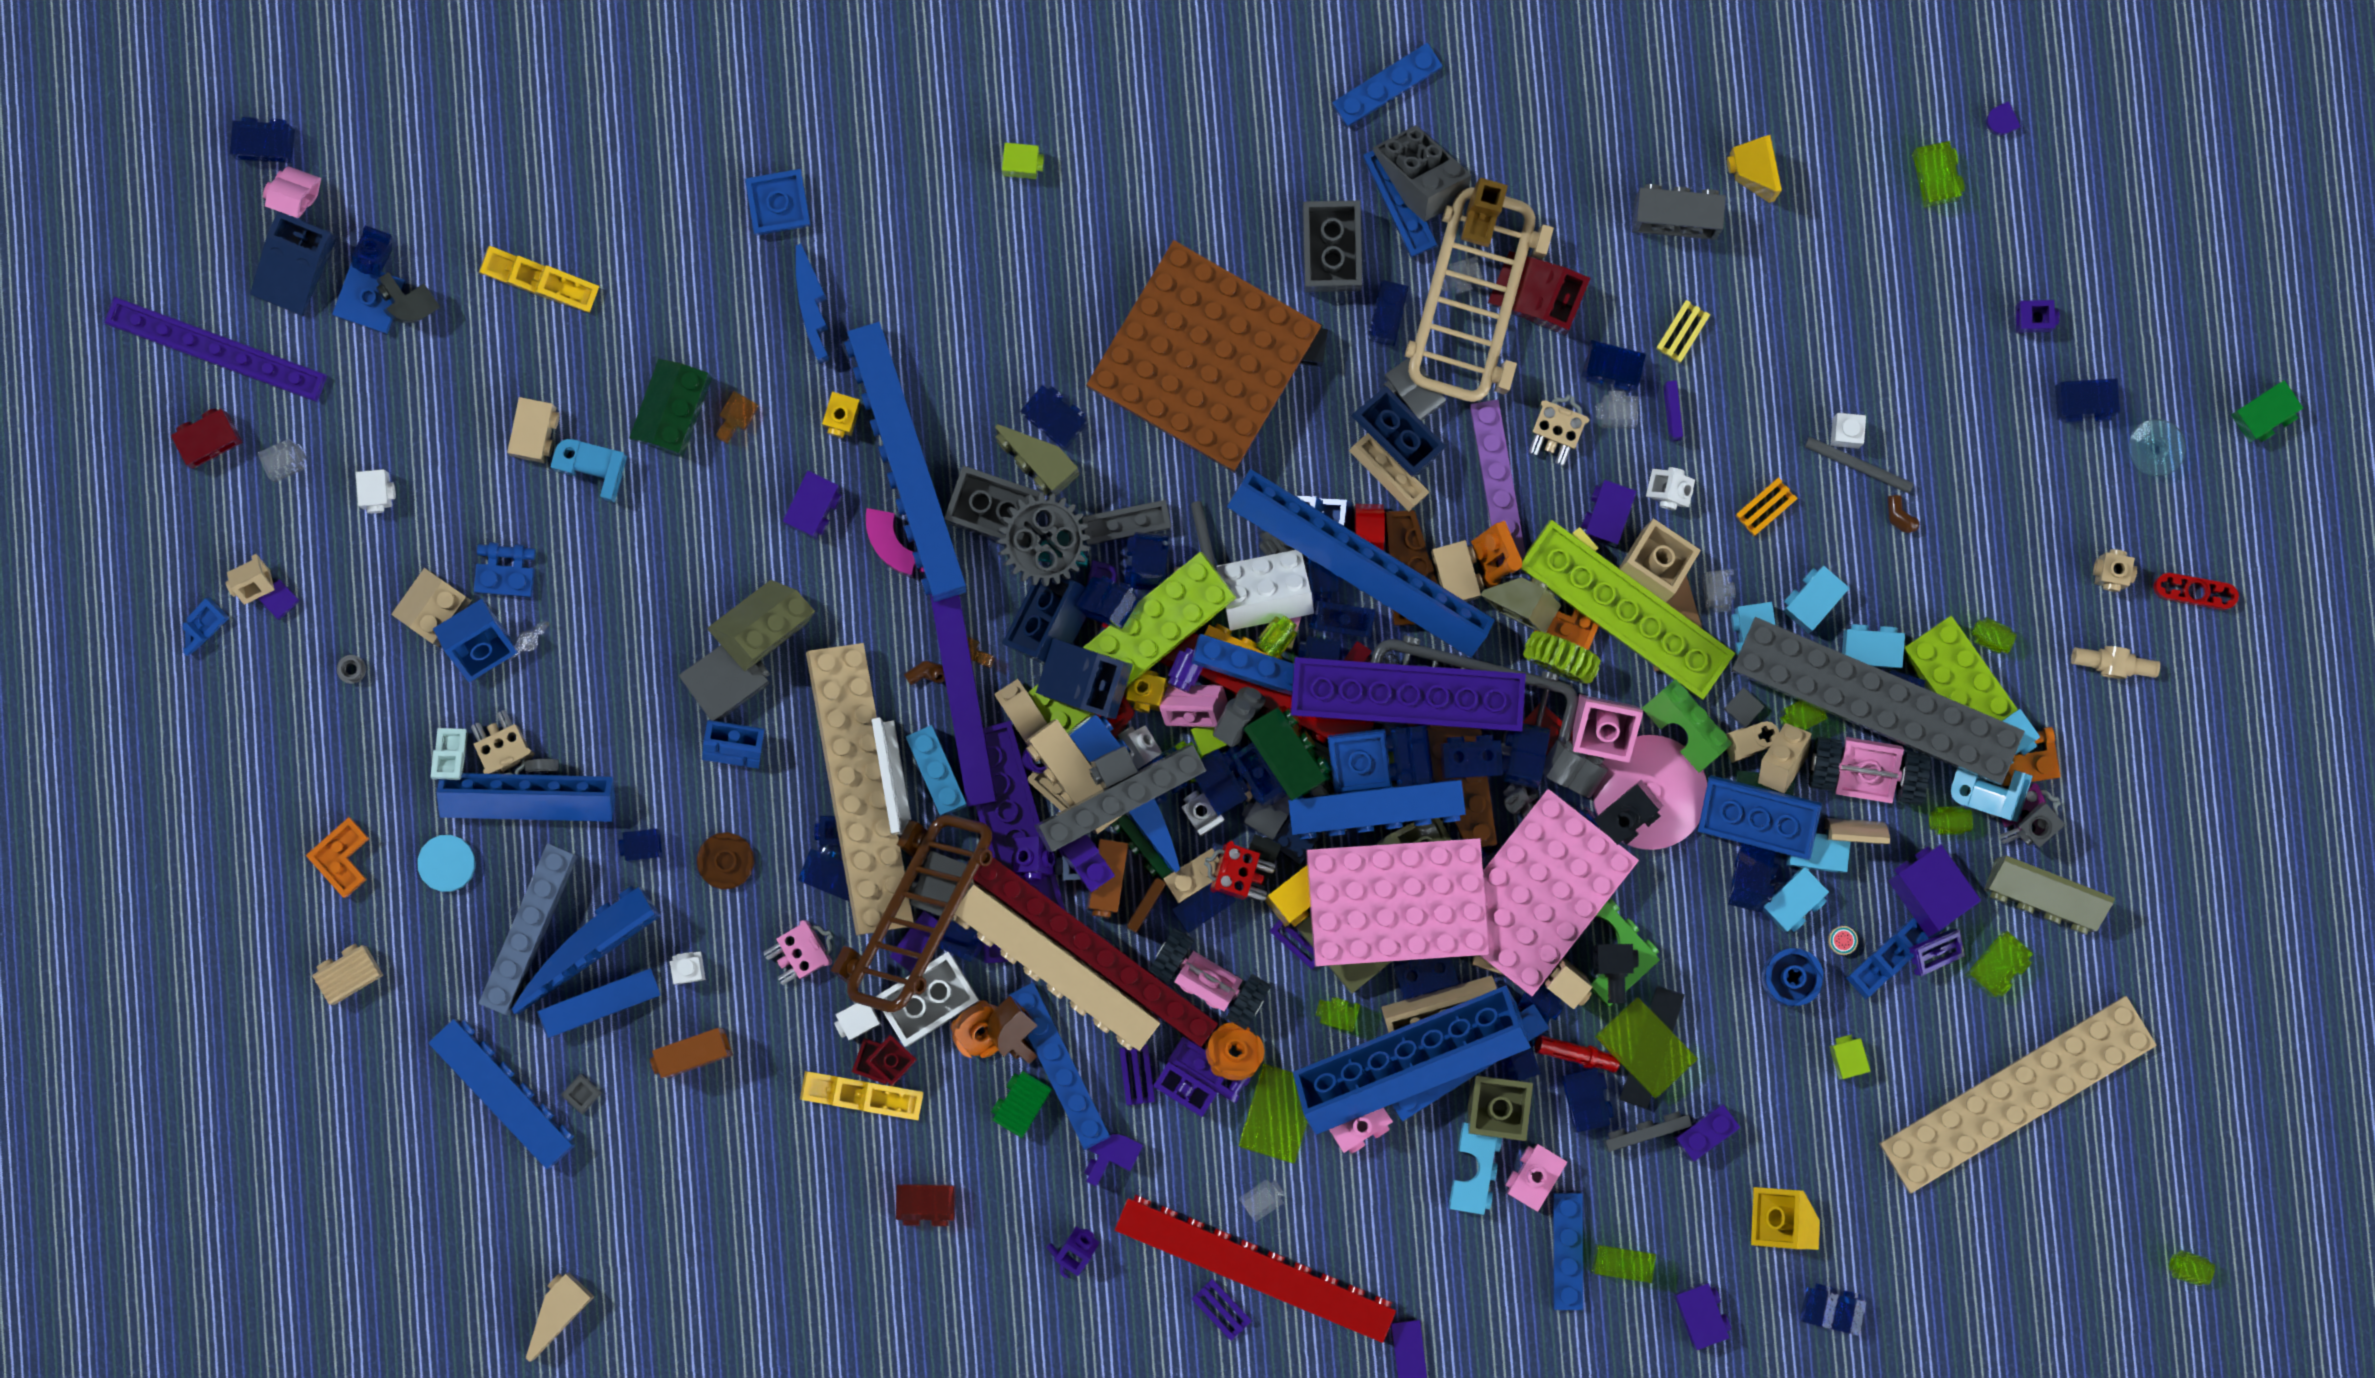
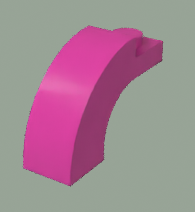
M867 508L866 529L869 540L878 556L894 571L914 578L916 564L912 554L913 551L902 546L896 537L895 524L897 517L895 513ZM920 568V573H924L923 568Z

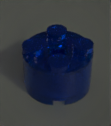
M1135 532L1134 537L1129 536L1127 556H1132V565H1127L1125 584H1129L1130 589L1153 591L1160 585V581H1165L1169 545H1163V541L1168 542L1169 535Z

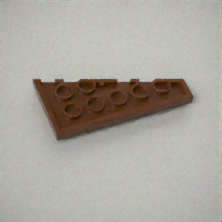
M1407 724L1434 781L1462 779L1466 815H1460L1461 820L1454 822L1462 839L1480 838L1481 847L1497 845L1481 729Z

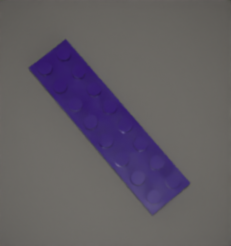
M1295 657L1290 716L1521 732L1526 673Z
M1007 721L984 728L997 802L976 805L975 807L979 821L988 825L992 831V841L989 850L992 852L993 858L1013 872L1011 859L1014 853V838L1039 836L1034 825L1040 823L1012 723ZM1054 868L1053 875L1042 876L1039 881L1025 880L1065 910ZM1015 873L1024 880V875Z

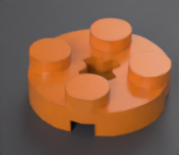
M984 1000L979 1001L974 1006L966 1009L951 1023L950 1029L953 1042L964 1056L972 1058V1056L980 1055L981 1058H985L999 1051L990 1039L987 1030L989 1018L997 1006L991 1005ZM984 1027L985 1032L983 1034L976 1033L979 1028Z
M1226 1023L1213 1032L1206 1044V1058L1214 1075L1229 1080H1244L1255 1074L1264 1059V1045L1258 1035L1255 1036L1249 1031L1251 1028L1247 1027L1244 1030L1234 1023ZM1232 1046H1236V1050L1241 1051L1242 1054L1234 1057L1229 1053V1050Z

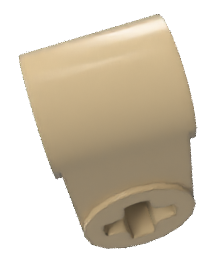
M1766 721L1727 733L1726 736L1733 743L1726 749L1731 763L1770 748L1779 734L1777 726L1772 722ZM1761 728H1764L1766 732L1771 731L1773 734L1769 738L1768 743L1765 739L1760 740L1758 737L1762 732Z

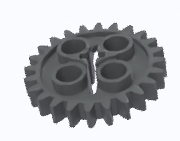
M1039 493L1037 501L1034 500L1032 495L1026 496L1027 504L1020 499L1017 500L1018 510L1009 507L1007 511L1011 517H1002L1000 519L1006 527L997 529V532L1003 534L1004 538L997 540L996 544L1004 545L1005 548L998 555H1007L1008 557L1003 565L1012 564L1014 566L1011 575L1021 572V582L1031 577L1032 586L1037 585L1039 579H1041L1043 587L1049 585L1050 578L1055 585L1059 584V575L1066 580L1070 579L1068 570L1078 572L1079 568L1075 562H1085L1086 559L1080 553L1089 551V547L1082 544L1083 541L1090 539L1089 535L1082 534V530L1087 528L1088 524H1079L1078 522L1083 514L1074 515L1072 513L1076 506L1074 504L1067 508L1064 507L1066 502L1064 497L1056 503L1055 494L1053 493L1049 495L1047 500H1045L1043 493ZM1038 512H1043L1047 515L1048 524L1046 527H1041L1037 524L1036 515ZM1024 522H1028L1037 534L1024 526ZM1060 531L1066 532L1069 536V543L1066 547L1061 546L1057 542V534ZM1019 533H1024L1029 537L1027 548H1021L1017 544ZM1046 534L1048 536L1046 542L1049 545H1040L1038 543L1040 541L1038 535ZM1050 546L1060 551L1062 553V557L1059 558ZM1041 552L1048 554L1051 562L1047 568L1042 567L1038 562V556Z

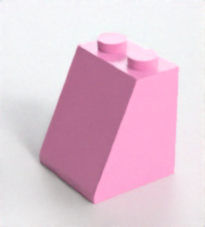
M1579 694L1573 724V751L1630 763L1643 710L1635 705Z

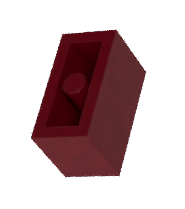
M213 408L201 415L202 419L193 424L190 421L176 428L177 432L171 435L186 466L191 469L243 443L229 414L223 409Z

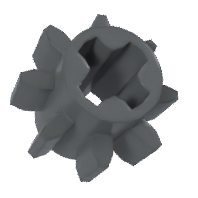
M1262 531L1259 534L1263 540L1259 543V547L1266 556L1271 553L1287 552L1292 548L1268 532Z
M1516 779L1503 791L1506 795L1503 800L1504 805L1512 814L1518 815L1521 812L1523 816H1526L1537 803L1535 799L1538 797V791L1528 781L1520 783Z

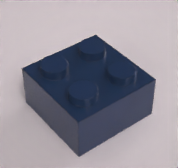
M1289 817L1273 841L1281 844L1279 850L1281 853L1300 865L1307 856L1306 850H1311L1321 835L1316 832V838L1299 839V834L1292 835L1291 819Z

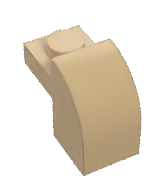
M1017 679L994 695L1027 746H1030L1026 739L1047 725V722Z

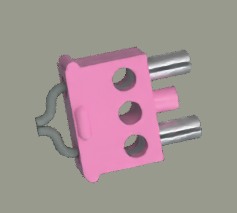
M802 920L799 926L777 938L778 943L763 953L764 956L771 953L765 957L767 960H770L784 952L785 956L777 960L779 966L783 969L791 964L793 968L778 976V980L796 972L780 982L784 985L797 976L799 979L804 978L819 968L832 964L829 953L832 950L830 940L833 938L830 930L823 931L819 926H812L808 920ZM815 930H818L820 934L827 936V950L823 946ZM790 936L795 940L793 945H790L788 942ZM797 949H800L802 952L800 958L796 956ZM805 961L809 963V968L807 970L803 968V963Z

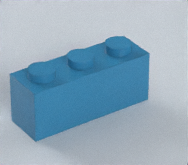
M930 725L905 736L940 816L949 815L967 807L965 797L934 727Z

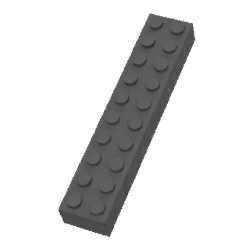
M1757 617L1753 619L1731 670L1735 674L1997 785L2003 784L2025 732L2022 729Z

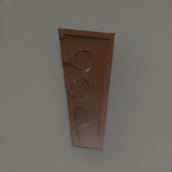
M1410 510L1409 512H1385L1387 553L1437 584L1433 565L1425 548L1426 544L1415 510ZM1391 609L1393 626L1417 625Z

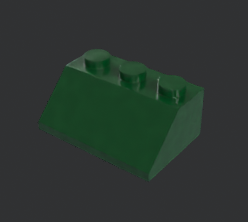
M658 359L629 439L683 458L712 380L710 374L682 363Z
M1284 705L1252 722L1244 730L1291 801L1306 796L1331 779L1332 775L1329 772L1331 767L1323 756L1319 757L1314 750L1315 743L1307 732L1303 733L1298 726V717L1290 716L1291 708L1287 709Z

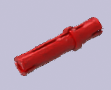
M1539 1035L1535 1041V1053L1583 1064L1588 1069L1595 1067L1615 1073L1620 1065V1055L1598 1050L1596 1046H1580Z

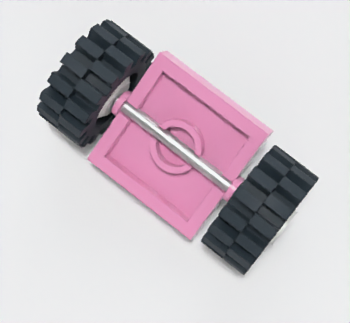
M1824 737L1816 738L1810 762L1811 767L1809 769L1810 788L1828 791L1835 789V794L1893 803L1897 784L1896 796L1898 802L1919 806L1924 802L1930 777V756L1906 751L1903 756V746L1846 737L1842 753L1841 740Z
M1174 928L1156 955L1157 958L1151 966L1149 973L1169 984L1180 966L1182 970L1174 982L1180 985L1181 989L1185 992L1197 995L1205 1000L1210 1007L1222 1011L1226 1010L1231 999L1235 1000L1237 998L1226 1019L1246 1030L1254 1015L1256 1016L1262 1006L1264 998L1272 985L1251 974L1241 993H1239L1240 990L1238 988L1243 981L1239 977L1195 951L1192 952L1188 959H1184L1194 939Z

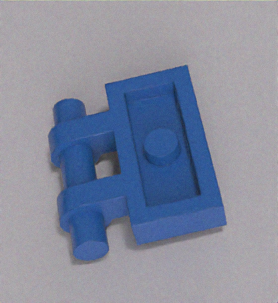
M490 542L489 545L478 544L477 556H488V565L476 564L474 593L532 598L535 569L524 568V559L535 560L536 549L525 548L524 545L515 544V547L499 546V543ZM499 557L514 558L513 567L499 566Z

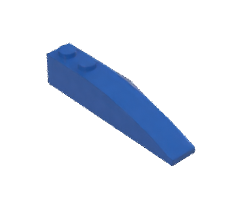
M1097 714L1091 715L1067 733L1089 764L1091 761L1121 746H1126L1128 752H1131L1121 738L1119 740L1114 738L1110 732L1113 730V727L1104 716L1099 718ZM1155 799L1129 811L1130 820L1143 836L1146 835L1148 837L1147 841L1173 873L1179 871L1180 867L1173 842Z
M631 886L618 895L620 897L619 901L613 905L607 902L594 912L597 916L569 937L528 983L512 1007L513 1013L520 1014L660 918V913L643 888L637 887L634 889Z

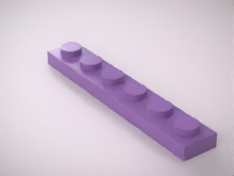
M1499 400L1470 404L1490 525L1493 526L1502 521L1506 522L1519 555L1523 559L1526 553ZM1505 556L1497 560L1498 567L1503 564Z

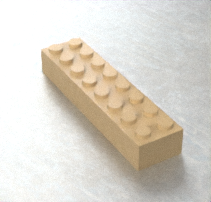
M972 880L953 916L954 920L967 930L970 926L977 930V937L989 947L993 944L1000 947L1001 955L1012 964L1018 961L1024 965V972L1037 982L1040 978L1047 982V989L1056 997L1061 999L1063 996H1066L1071 1000L1069 1002L1070 1006L1082 1016H1085L1086 1013L1094 1017L1092 1019L1094 1024L1105 1033H1108L1110 1030L1117 1034V1041L1130 1051L1133 1047L1140 1051L1160 1025L1158 1017L980 884Z

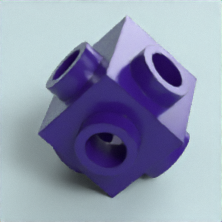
M1040 836L1014 838V853L1011 859L1013 872L1024 875V880L1039 881L1042 876L1053 875L1055 854L1054 852L1047 851Z

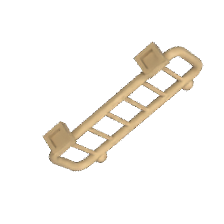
M1473 187L1463 189L1456 195L1453 205H1446L1442 221L1447 223L1421 322L1415 342L1409 340L1405 351V357L1410 358L1408 370L1410 378L1417 386L1470 402L1482 400L1488 394L1492 382L1496 383L1494 392L1505 395L1510 391L1517 363L1506 360L1501 364V367H1498V359L1529 247L1533 248L1531 257L1542 260L1547 255L1554 227L1542 225L1537 232L1534 231L1536 217L1532 208L1523 201L1505 196L1503 207L1517 211L1524 216V225L1521 233L1496 225L1494 227L1496 232L1520 238L1514 260L1455 243L1459 223L1466 220V216H1463L1462 212L1465 202L1471 199ZM1452 248L1512 265L1507 287L1448 270L1447 266ZM1445 275L1505 292L1500 313L1497 314L1440 297ZM1437 303H1444L1498 319L1492 341L1432 324ZM1430 329L1490 346L1485 368L1424 351ZM1425 356L1482 373L1479 387L1472 391L1424 377L1420 373L1422 357Z

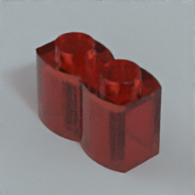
M896 1185V1220H902V1225L920 1226V1220H931V1226H949V1221L955 1220L956 1185Z

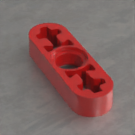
M2175 573L2162 574L2155 580L2153 585L2155 594L2161 599L2218 610H2227L2233 607L2239 598L2238 591L2232 584ZM2170 579L2171 585L2181 586L2182 581H2185L2182 587V597L2179 596L2181 590L2173 589L2168 594L2165 593L2166 590L2164 587H2161V583ZM2196 583L2202 586L2204 593L2201 599H2193L2189 595L2188 589L2191 584ZM2210 586L2213 587L2212 593L2218 594L2223 592L2224 589L2227 590L2226 594L2231 596V600L2225 601L2223 604L2221 598L2213 596L2210 598V602H2208Z

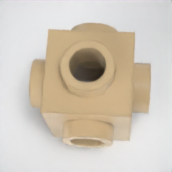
M2110 549L2109 553H2104L2095 561L2093 575L2096 576L2094 584L2101 585L2104 590L2111 592H2120V589L2130 586V583H2134L2136 578L2137 566H2133L2135 558L2128 557L2126 551ZM2114 565L2121 566L2119 574L2114 572Z

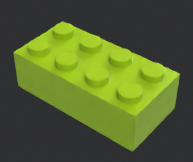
M1952 615L1904 647L1903 657L1925 689L2001 721L2018 710Z

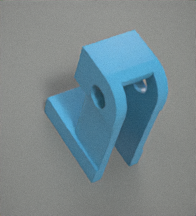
M566 439L557 445L550 467L556 472L575 476L577 471L605 479L600 497L605 501L615 503L627 456L624 455V452L574 439ZM574 451V452H575L574 456H573L572 458L568 459V458H567L568 454H569L570 452Z

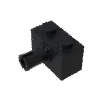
M1640 780L1601 812L1594 821L1617 845L1622 841L1627 845L1639 835L1636 829L1645 823L1649 827L1661 817L1658 811L1663 807V804L1646 784Z
M1633 944L1594 945L1593 975H1605V977H1608V1003H1626L1625 977H1628V974L1634 973V968L1639 966L1638 950H1633Z

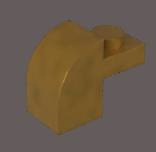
M1484 178L1478 180L1467 208V217L1461 240L1489 247L1496 219L1502 211L1508 185Z

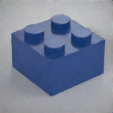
M483 599L478 600L433 628L443 650L468 682L473 681L518 653L506 629Z

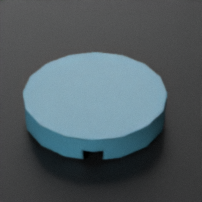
M439 835L430 839L421 848L418 856L419 874L422 880L435 890L450 892L461 889L472 879L475 872L476 861L471 846L461 838L453 835Z

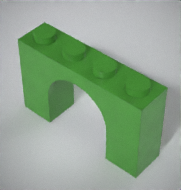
M1609 898L1595 917L1604 920L1611 926L1615 932L1617 944H1633V950H1638L1639 966L1634 968V973L1628 974V977H1625V989L1627 991L1660 961L1656 956L1659 950L1648 939L1644 942L1637 935L1640 931L1629 918L1624 921L1617 913L1620 908ZM1598 975L1591 982V990L1606 1007H1609L1613 1003H1608V977Z

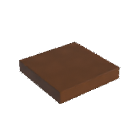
M1157 878L1154 880L1127 924V928L1135 934L1138 933L1167 886L1161 879Z

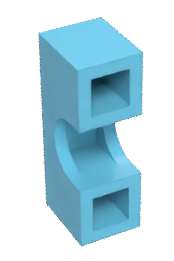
M1462 1122L1458 1151L1472 1154L1478 1162V1171L1468 1181L1453 1180L1449 1209L1484 1215L1485 1209L1490 1210L1493 1192H1488L1490 1180L1495 1181L1498 1164L1493 1163L1494 1153L1500 1152L1502 1138L1468 1134V1123Z

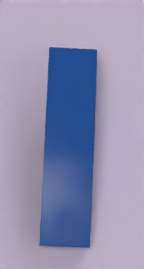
M800 243L796 245V282L799 305L815 356L819 364H822L830 359L818 334L828 330V327L817 304L827 300Z
M1912 917L1848 975L1846 979L1864 999L1869 998L1914 957V954L1910 953V947L1939 935L1946 927L1927 937L1915 918Z
M650 968L537 1011L548 1039L657 998L661 994Z

